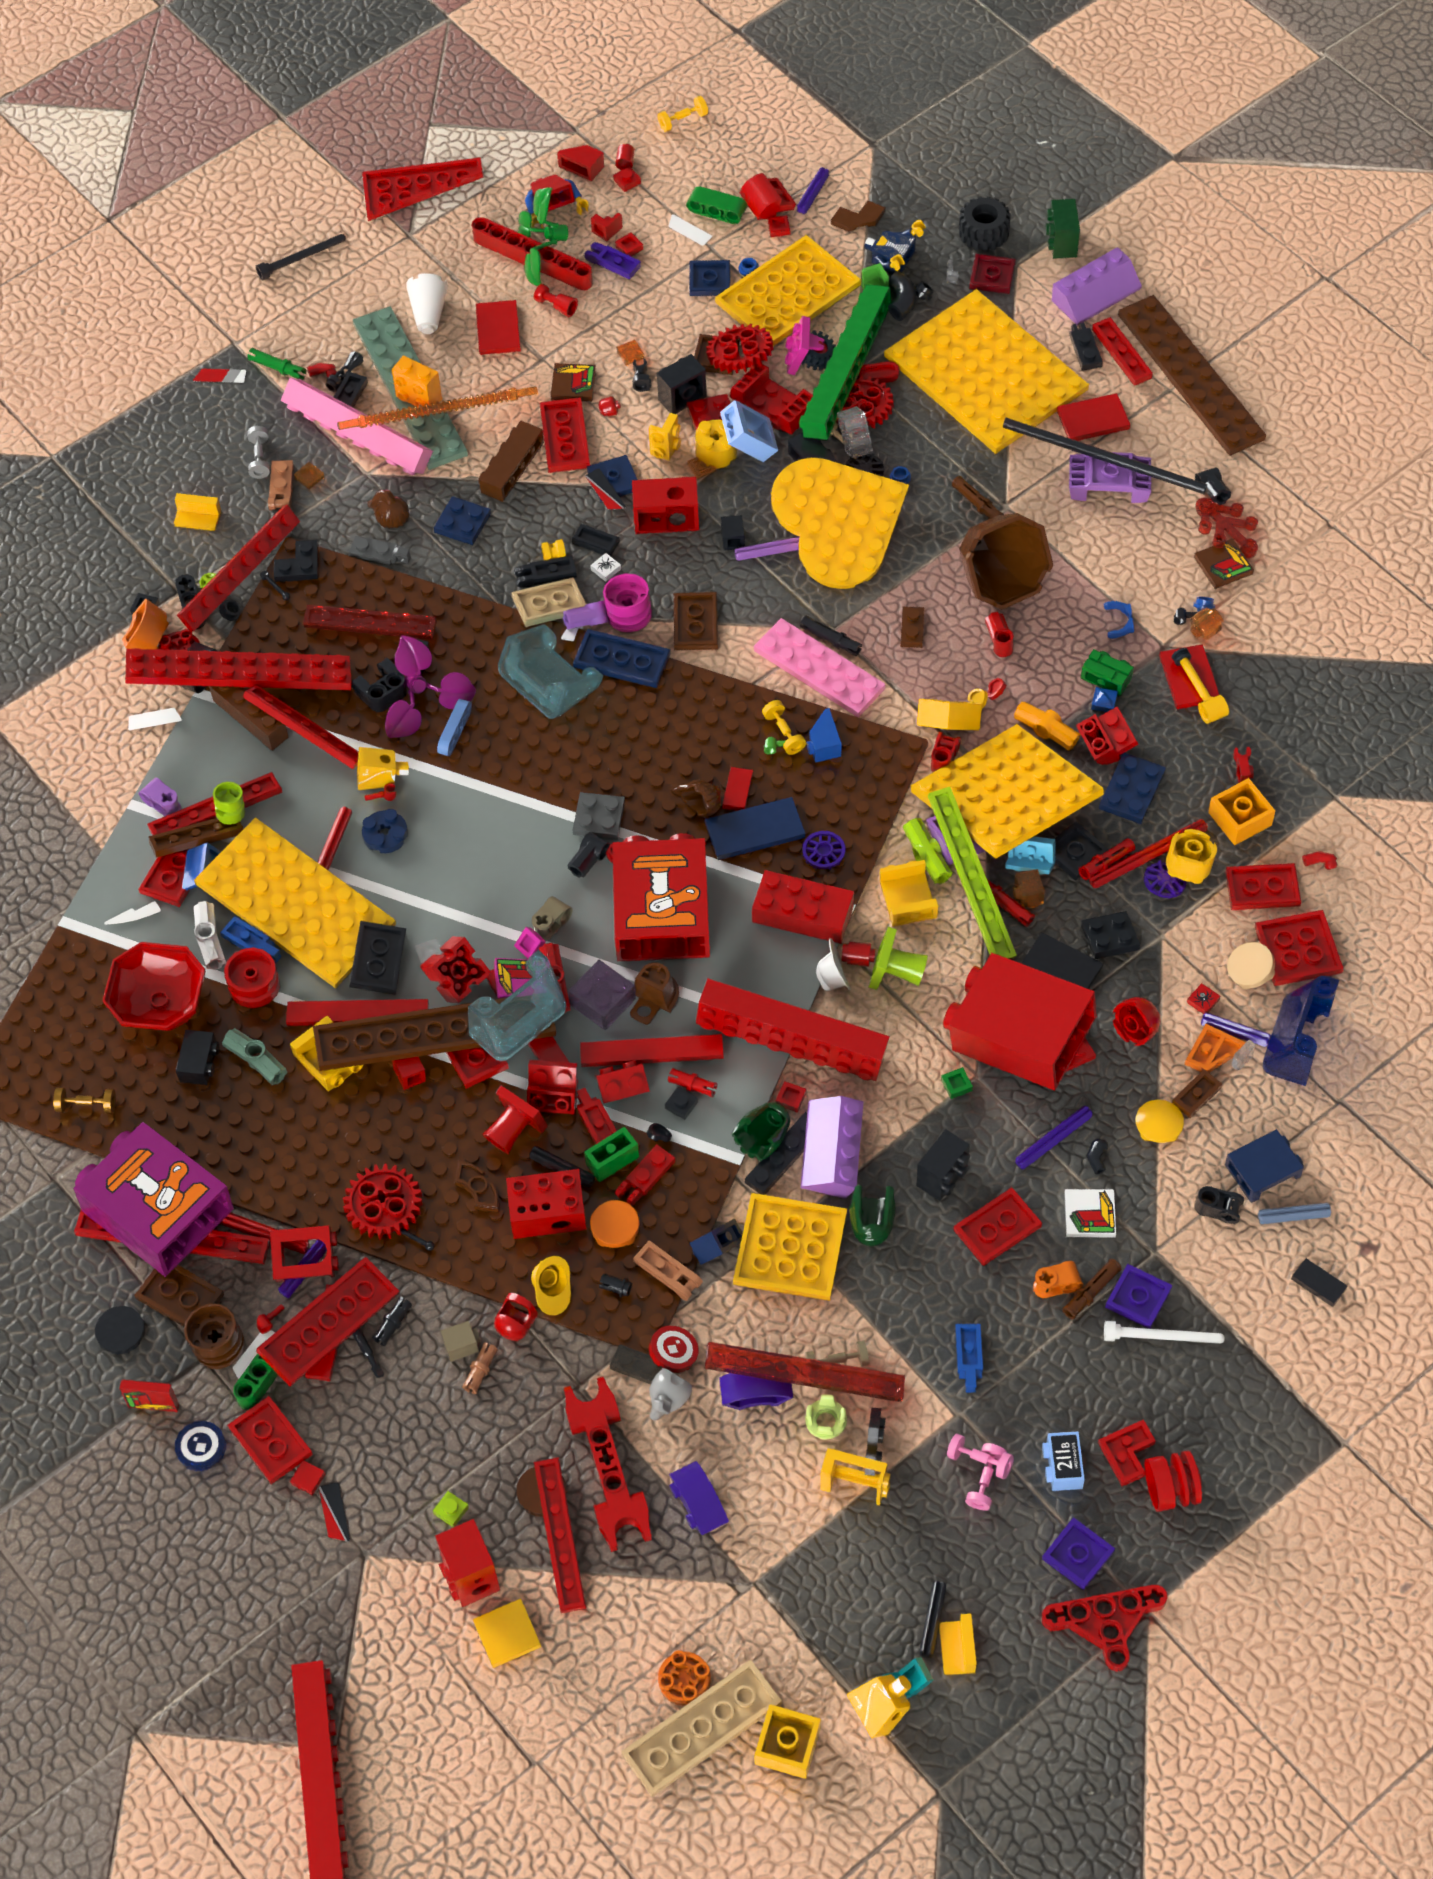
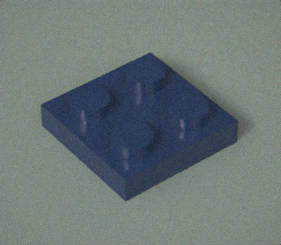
M452 496L434 526V533L473 545L489 519L491 509Z

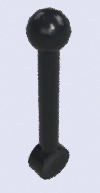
M267 571L260 573L261 579L267 580L282 595L283 600L287 601L290 599V594L284 592L269 577Z
M403 1228L400 1229L402 1234L424 1245L428 1251L434 1249L435 1244L432 1241L427 1242Z

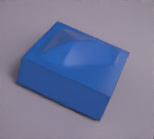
M1096 687L1091 710L1103 712L1112 710L1115 707L1118 691Z

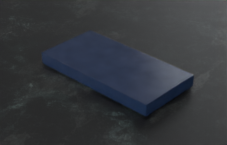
M587 629L574 659L573 668L657 688L671 655V649Z
M792 797L705 819V825L717 860L805 838V831Z

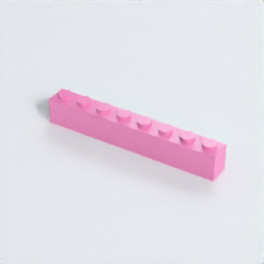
M289 379L281 398L282 402L288 404V409L294 412L301 411L306 419L311 421L317 420L320 422L319 425L328 430H336V435L344 439L349 437L353 440L354 445L361 448H369V453L377 457L384 456L387 458V463L404 467L403 471L410 475L415 473L424 474L433 450L301 379Z

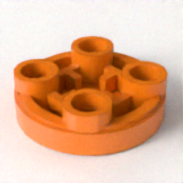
M611 1200L599 1205L594 1210L590 1220L591 1232L598 1245L609 1248H620L633 1244L640 1227L636 1210L630 1204L619 1200Z
M681 1650L675 1651L665 1659L659 1669L658 1684L660 1691L668 1701L676 1705L686 1706L710 1688L711 1675L709 1666L695 1653L683 1652Z

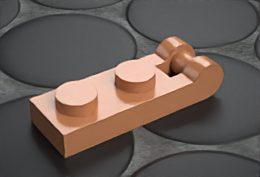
M293 460L271 462L269 510H276V508H282L285 505L291 508Z
M648 1241L633 1258L634 1263L668 1286L685 1301L692 1296L691 1292L694 1288H699L703 1283L697 1274L651 1241ZM682 1278L687 1280L685 1285L679 1283Z

